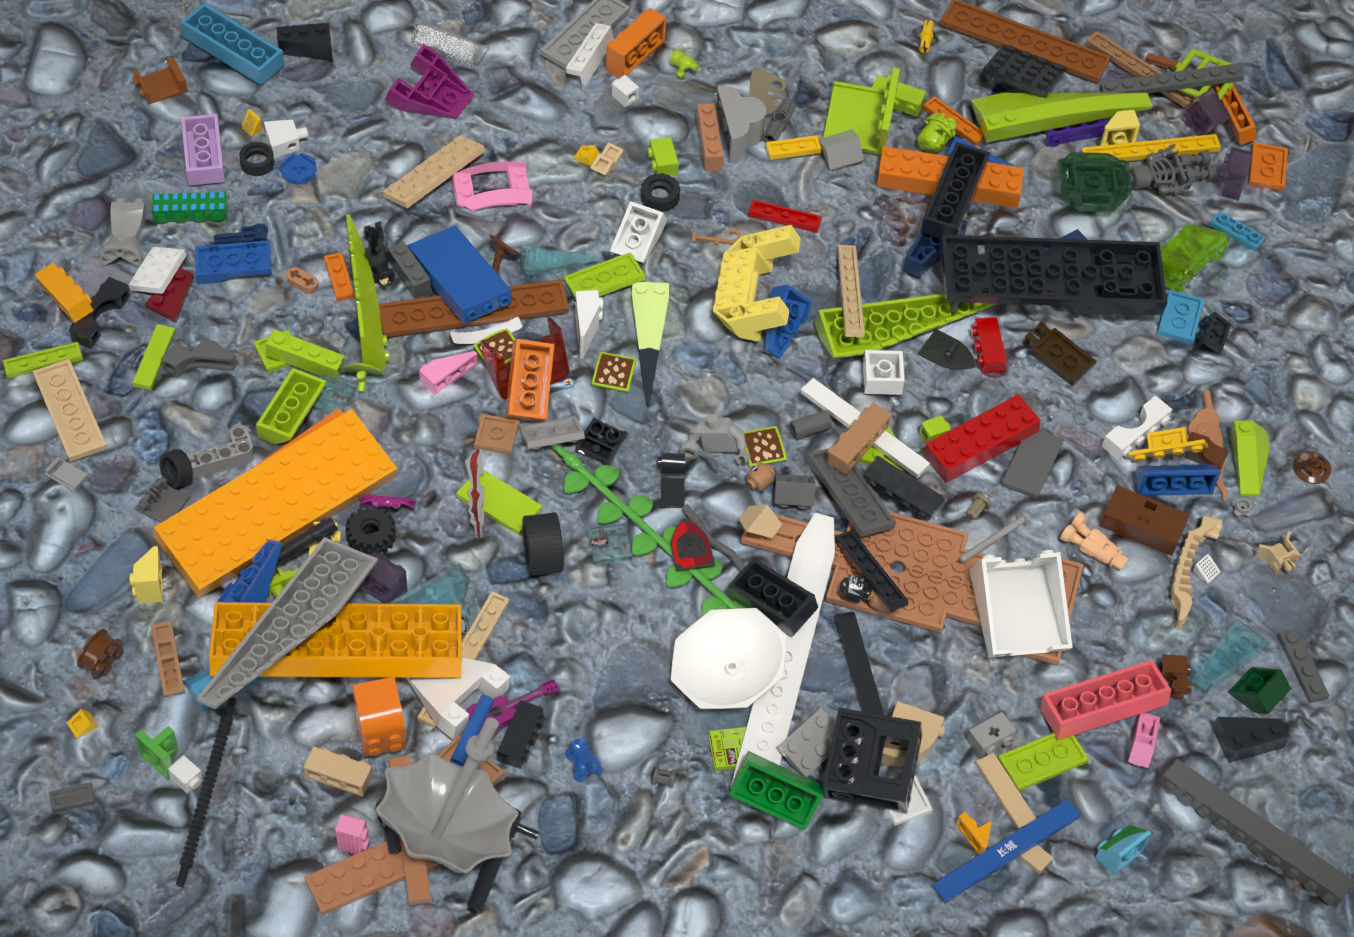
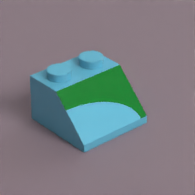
M1131 825L1124 829L1120 828L1113 834L1111 840H1104L1097 847L1096 859L1114 876L1143 853L1151 833L1148 830Z

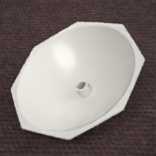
M757 608L710 610L675 639L671 681L700 709L747 708L783 678L787 635Z

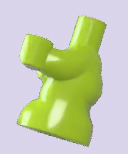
M679 49L672 53L670 64L679 67L677 76L681 79L685 77L686 73L684 71L690 68L694 71L699 69L698 62L688 54H684Z

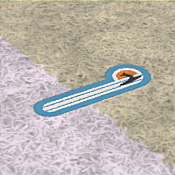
M565 378L563 381H550L551 388H572L575 385V381L572 378Z

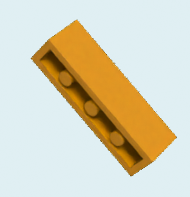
M51 263L34 274L41 288L74 323L94 311L90 305L92 300L88 294H84L81 287L75 284L70 275L67 276L62 267L58 268L54 263Z

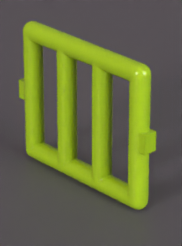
M1191 49L1181 63L1178 62L1175 66V72L1184 71L1194 56L1203 59L1196 69L1206 68L1209 62L1218 66L1230 65L1232 63L1199 50ZM1234 82L1224 83L1215 97L1206 94L1212 85L1202 86L1199 91L1192 88L1177 90L1217 105L1226 92L1231 91L1234 87Z

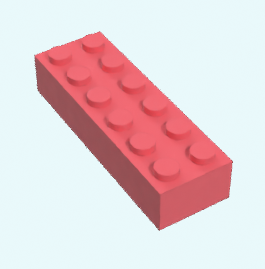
M1153 660L1042 694L1040 710L1056 737L1060 740L1169 704L1171 688Z

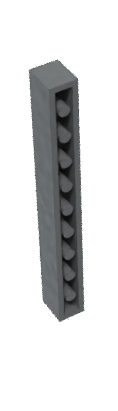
M1176 759L1164 774L1160 786L1166 792L1173 794L1183 804L1195 809L1199 815L1215 823L1219 829L1228 832L1236 841L1248 846L1255 854L1261 855L1272 866L1284 871L1289 878L1297 880L1308 891L1314 892L1321 897L1325 903L1337 908L1352 887L1354 880L1180 760Z

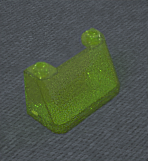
M1192 223L1186 224L1180 233L1161 248L1165 285L1176 292L1182 293L1185 291V282L1193 280L1194 274L1212 258L1219 261L1224 256L1230 236L1222 231Z

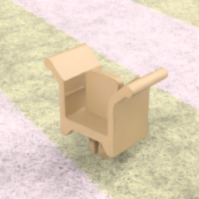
M1288 531L1282 544L1278 543L1272 547L1260 544L1255 558L1265 559L1275 574H1278L1282 567H1285V570L1290 573L1296 569V564L1301 554L1290 542L1291 532Z

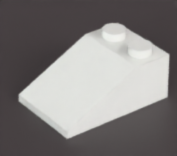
M630 201L610 252L618 255L631 252L636 261L644 263L661 236L667 217L663 212Z
M598 290L576 291L575 319L580 359H584L599 328V320H602L603 299L602 297L599 298Z

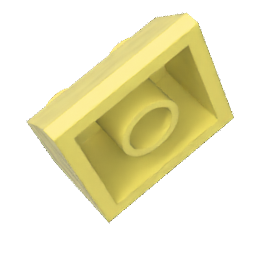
M1135 110L1118 111L1105 126L1100 146L1133 143L1136 141L1140 124Z
M153 546L133 565V573H130L133 596H137L138 604L163 602L162 564L158 546Z

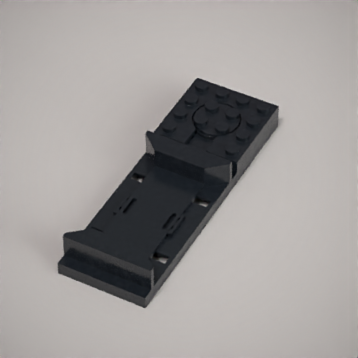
M942 234L940 240L945 302H950L951 314H955L965 303L1063 306L1075 318H1079L1083 306L1089 307L1090 313L1163 315L1168 303L1160 242ZM977 245H984L985 255L978 254ZM1043 247L1050 249V257H1044Z

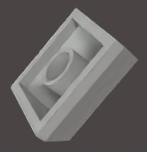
M853 129L819 139L830 171L864 161L859 136Z

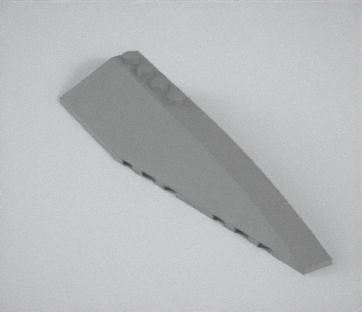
M324 537L199 694L196 701L216 709L335 617L376 565L378 559Z

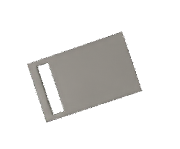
M59 457L45 470L46 476L73 492H76L90 477V475ZM60 462H63V463L61 464V466L52 474V476L49 475V473H50Z

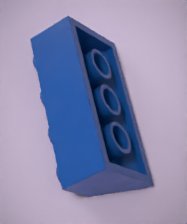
M1213 464L1137 466L1133 478L1136 493L1143 496L1213 494L1221 471Z

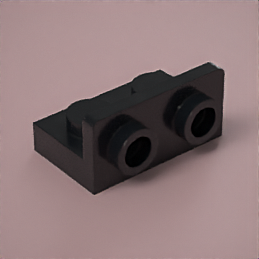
M1213 312L1209 316H1204L1201 320L1200 330L1196 334L1195 346L1199 347L1205 344L1216 353H1220L1223 351L1231 323L1216 312Z

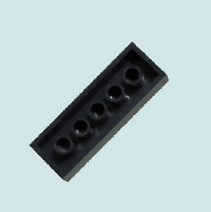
M959 142L955 143L923 217L922 233L941 238L942 234L959 235L986 171L990 152Z

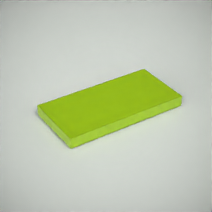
M631 252L563 277L574 299L576 291L598 290L600 297L646 279L644 272Z
M483 470L484 476H480V486L484 487L482 510H485V515L520 535L523 532V516L539 514L542 510V505ZM476 471L472 475L474 488L471 496L473 508L477 510V502L480 495L477 493ZM470 478L456 493V497L467 504L470 501L467 491L472 488Z
M1051 733L997 757L1019 792L1089 762L1088 756L1074 735L1058 740L1055 733Z

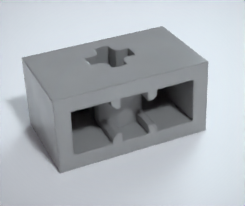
M1000 712L970 729L966 740L977 755L983 758L986 755L996 753L1002 746L1007 747L1012 744L1017 730L1005 714Z

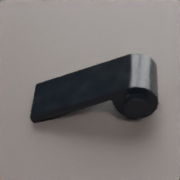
M661 453V457L657 458V468H661V508H682L685 505V453Z

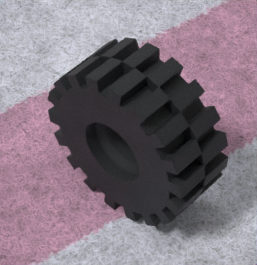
M365 506L366 510L358 508V513L352 512L351 518L348 517L345 526L348 546L370 556L376 554V557H379L380 552L386 554L388 548L391 549L396 541L394 518H392L389 512L386 514V509L378 510V506H374L373 509H370V506ZM367 527L378 528V532L371 535L365 534L363 530Z

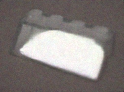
M416 23L410 41L411 44L415 45L416 49H420L423 44H426L440 55L447 56L446 60L456 62V60L461 61V65L468 68L478 66L490 48L484 44L429 24Z

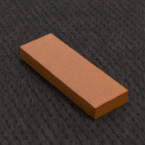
M342 252L324 256L337 302L354 299L355 293Z

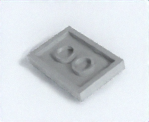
M576 416L520 426L521 435L528 449H539L542 446H556L563 442H577L580 439H585L584 431Z
M819 708L781 742L777 749L798 774L807 777L829 757L835 723L822 708Z

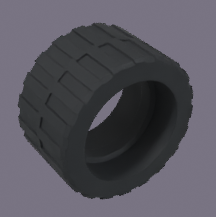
M557 513L523 516V541L529 574L538 575L562 572L564 570V553Z

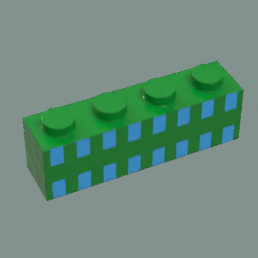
M226 192L152 194L154 223L228 220Z

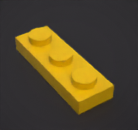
M817 135L766 142L769 160L821 153L822 149Z

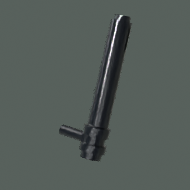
M322 518L320 523L312 524L308 527V530L284 543L281 547L276 567L312 545L319 544L324 537L332 540L331 536L338 530L332 518Z
M515 808L518 811V817L511 826L509 842L511 838L515 837L516 832L537 839L540 831L520 824L522 813ZM503 858L487 859L484 861L467 902V910L469 912L479 914L483 910Z

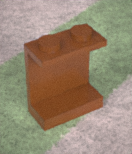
M173 56L167 58L168 68L142 77L137 68L133 69L134 77H132L134 86L139 87V95L141 99H145L148 105L188 92L186 79Z

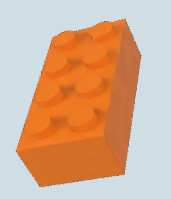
M652 8L642 12L638 19L631 22L624 31H621L613 41L607 44L606 71L618 78L624 75L627 76L665 42L666 17Z
M516 339L513 342L505 418L544 422L547 419L554 344Z

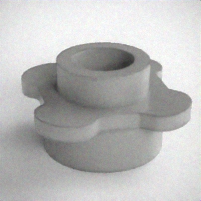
M1240 498L1233 501L1232 505L1235 508L1233 513L1235 516H1252V504L1248 499Z

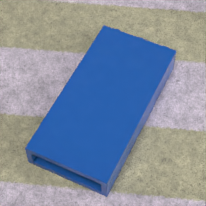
M456 225L407 245L429 276L431 286L463 324L512 303L511 289Z

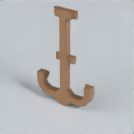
M730 228V234L737 235V239L730 240L722 239L720 235H716V238L696 235L697 232L693 231L691 242L697 240L713 242L716 245H719V243L733 245L741 238V232Z

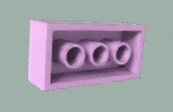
M217 114L181 117L188 186L225 182Z

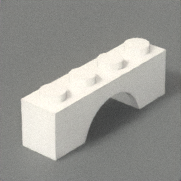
M1155 395L1142 407L1139 416L1143 423L1141 426L1132 429L1120 426L1115 427L1105 435L1102 447L1118 461L1124 456L1128 457V452L1133 451L1136 446L1140 447L1145 442L1147 433L1157 432L1161 426L1165 427L1170 422L1172 409Z

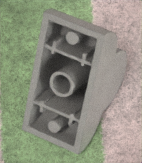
M717 86L716 115L729 162H736L746 155L747 147L757 145L762 141L765 129L766 106L755 97H741V94L732 87Z

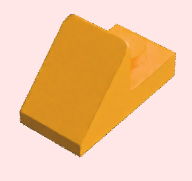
M964 812L959 815L956 826L978 855H980L987 849L992 821L978 828L976 821Z

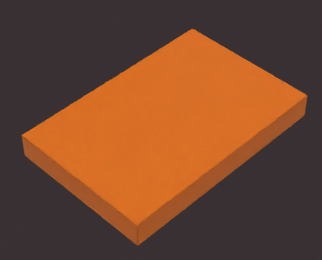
M1253 142L1248 185L1284 191L1288 148Z

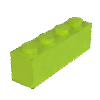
M275 329L266 343V356L337 382L344 368V355Z

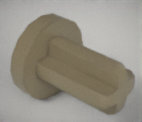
M976 493L974 495L975 502L967 511L970 518L976 519L984 508L991 506V501L986 494Z

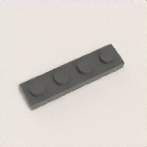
M1298 629L1279 632L1277 637L1309 704L1327 700L1330 695Z

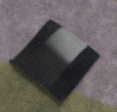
M593 417L584 431L585 439L579 440L575 450L604 464L611 465L626 436H628V432H623V430L609 426L607 423H603Z

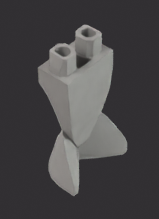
M117 198L116 202H111L112 237L101 251L100 266H105L118 257H122L137 267H140L143 263L141 247L137 240L146 221L143 199H135L132 203L127 202L124 198Z

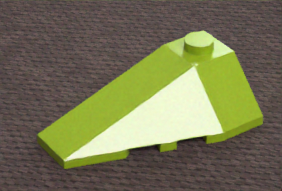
M1234 420L1229 436L1240 496H1259L1270 450L1268 433L1254 421Z

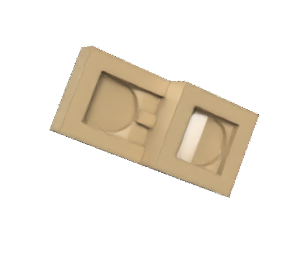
M608 142L602 154H598L590 170L607 176L625 153L624 149Z

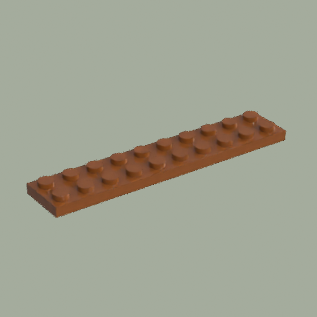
M959 0L951 1L940 20V25L999 47L1012 45L1017 51L1030 52L1031 56L1036 58L1043 57L1052 64L1059 63L1063 68L1067 69L1066 72L1099 83L1111 59L1109 55Z
M562 280L509 286L512 295L511 304L464 324L440 296L379 304L383 335L387 337L504 322L516 317L526 319L569 313Z

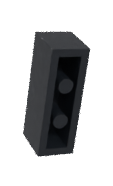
M520 700L497 751L498 762L521 769L524 762H528L531 754L529 749L531 745L536 744L538 739L537 731L539 728H543L546 717L543 716L544 708Z

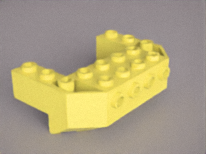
M792 225L744 235L723 254L713 312L724 326L739 338L760 341L762 330L787 325L789 309L780 296L756 302L754 300L758 277L760 274L772 272L774 258L799 253L801 238Z

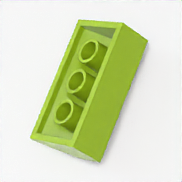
M292 368L256 424L258 438L273 444L290 441L326 386L327 381Z

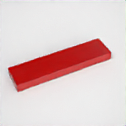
M754 199L748 212V217L785 226L792 225L794 228L818 233L822 221V216Z

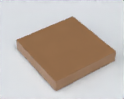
M482 414L474 448L512 455L520 420Z

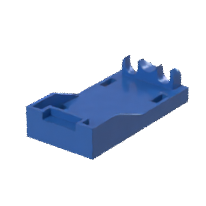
M270 240L195 246L198 285L218 283L238 276L262 274L270 276L272 274Z

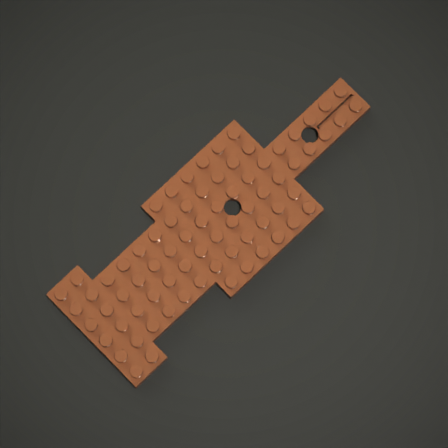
M893 512L889 513L896 521L895 528L862 537L859 536L853 525L849 522L847 531H854L908 599V606L892 612L889 610L882 612L871 607L868 599H862L860 603H854L842 598L839 588L843 578L851 574L861 578L863 576L835 542V554L831 566L835 570L826 596L827 602L939 633L942 632L946 617L981 626L969 569L979 559H983V556L986 554L978 553L966 562L960 561V556L969 551L965 549L969 533ZM775 514L782 523V527L772 540L762 535L746 532L744 529L741 538L742 544L793 557L796 547L795 540L800 538L808 523ZM834 530V541L835 536L842 534L843 532ZM1061 558L1070 622L1084 564ZM899 562L903 564L905 571L894 573L890 569V565ZM1062 652L1027 654L1023 656L1059 665Z

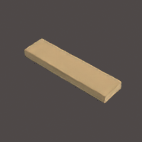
M992 753L976 761L975 765L1016 829L1019 830L1034 821L1036 817L996 755Z

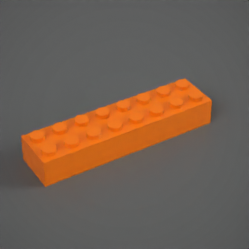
M883 146L877 187L933 195L950 156ZM988 162L973 202L1018 208L1024 168Z

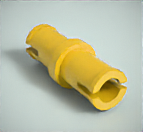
M927 20L923 22L919 51L924 53L925 47L926 53L930 51V44L934 36L932 33L934 22L929 20L928 26Z

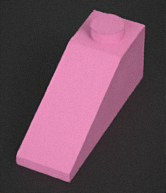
M472 351L436 359L429 364L423 365L419 370L420 382L436 395L477 365V353Z
M1145 712L1139 714L1128 762L1138 767H1149L1156 745L1160 717Z

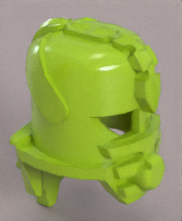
M935 112L924 120L926 127L922 129L917 138L919 148L927 153H939L945 147L948 140L955 135L957 128L955 120L952 117L943 119L945 116L944 112L940 114Z

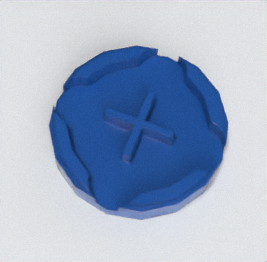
M291 154L281 163L282 177L292 184L307 183L315 177L317 172L315 160L306 154Z

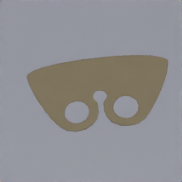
M754 68L750 78V97H755L765 104L767 116L779 107L772 104V99H785L782 95L773 94L770 96L767 92H782L786 88V83L783 79L772 73ZM778 81L782 84V88L774 89L771 84Z

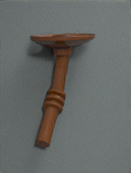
M490 234L492 242L497 246L492 268L499 275L502 256H505L506 253L514 256H520L521 254Z
M1308 451L1296 456L1293 462V470L1302 481L1310 484H1320L1329 478L1331 465L1321 454L1315 451ZM1305 468L1307 472L1312 473L1311 477L1304 474L1301 469ZM1325 469L1326 473L1323 476L1319 477L1318 475H1320Z

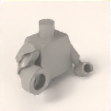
M711 414L703 422L696 424L689 432V440L681 444L679 453H685L686 459L697 458L699 453L697 441H700L702 438L704 452L740 451V454L736 457L738 464H741L742 457H744L745 463L750 459V453L745 451L747 446L744 431L737 427L730 418H718L716 414Z

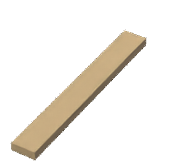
M838 245L837 252L845 336L864 337L865 331L856 246Z
M493 591L490 593L462 641L463 658L477 659L508 606L509 598ZM423 707L417 717V721L436 729L437 725L426 708Z

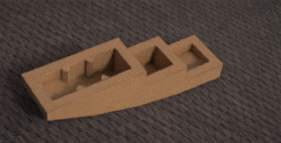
M167 621L153 624L151 629L164 697L184 693L172 622Z

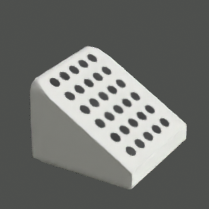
M1207 554L1195 565L1193 573L1206 584H1209L1220 574V570Z

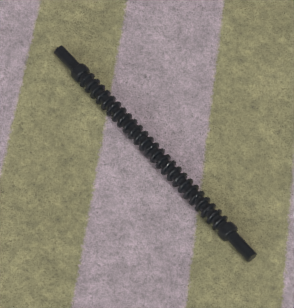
M234 697L228 699L225 712L220 718V724L218 725L220 729L217 730L218 734L215 736V744L212 746L213 750L211 751L212 755L209 757L211 760L208 761L209 765L206 767V776H204L203 786L200 788L202 792L199 793L200 797L197 799L198 803H196L197 808H195V813L193 814L194 819L191 820L193 824L190 825L191 829L188 831L190 835L187 836L188 840L185 842L187 846H184L183 849L185 851L182 852L183 857H181L179 862L181 868L176 882L178 887H184L189 868L193 866L194 853L197 851V842H199V836H201L200 831L203 830V820L206 819L205 815L209 808L207 804H210L209 799L212 797V788L215 787L214 783L218 776L217 772H219L218 767L221 766L220 762L224 755L223 751H225L224 746L227 744V736L230 734L229 730H231L234 720L232 715L237 701Z

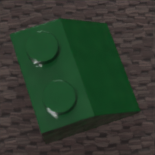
M1251 667L1228 692L1252 712L1268 714L1285 698L1291 687L1282 670Z

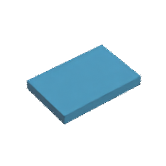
M1169 290L1167 295L1168 303L1161 317L1157 335L1193 344L1205 299Z

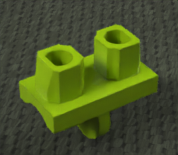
M280 567L276 568L277 574L273 575L268 592L269 596H273L276 599L299 568L293 571L289 569L282 571Z

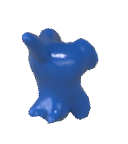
M581 737L571 741V746L565 750V755L574 763V779L582 782L587 775L592 773L597 776L603 773L601 762L597 756L592 754L589 744L585 742V738Z

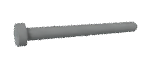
M1025 511L1019 513L1017 519L961 555L960 561H968L1019 526L1029 524L1031 522L1029 514Z

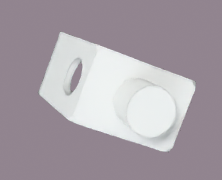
M293 120L264 122L266 138L273 150L274 158L299 150V139L308 138L307 128L296 129Z

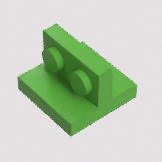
M168 726L154 739H151L144 731L139 730L135 734L140 756L169 780L168 768L172 765L171 760L179 751L174 730Z

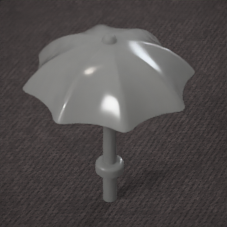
M487 718L479 735L469 738L465 747L468 758L463 767L453 764L435 753H428L421 760L411 765L388 767L385 769L387 789L383 800L376 808V812L382 821L399 835L404 843L407 854L411 858L431 860L448 867L454 872L468 873L482 861L503 858L512 854L509 834L514 820L518 817V811L507 803L495 790L489 774L483 769H477L479 763L488 760L494 751L491 739L499 725L496 719Z

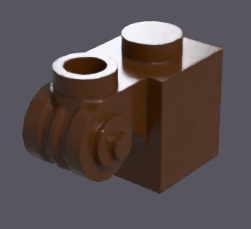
M1163 654L1159 662V671L1166 682L1172 683L1170 695L1175 699H1181L1185 694H1190L1192 691V682L1187 679V676H1190L1191 666L1187 664V656Z

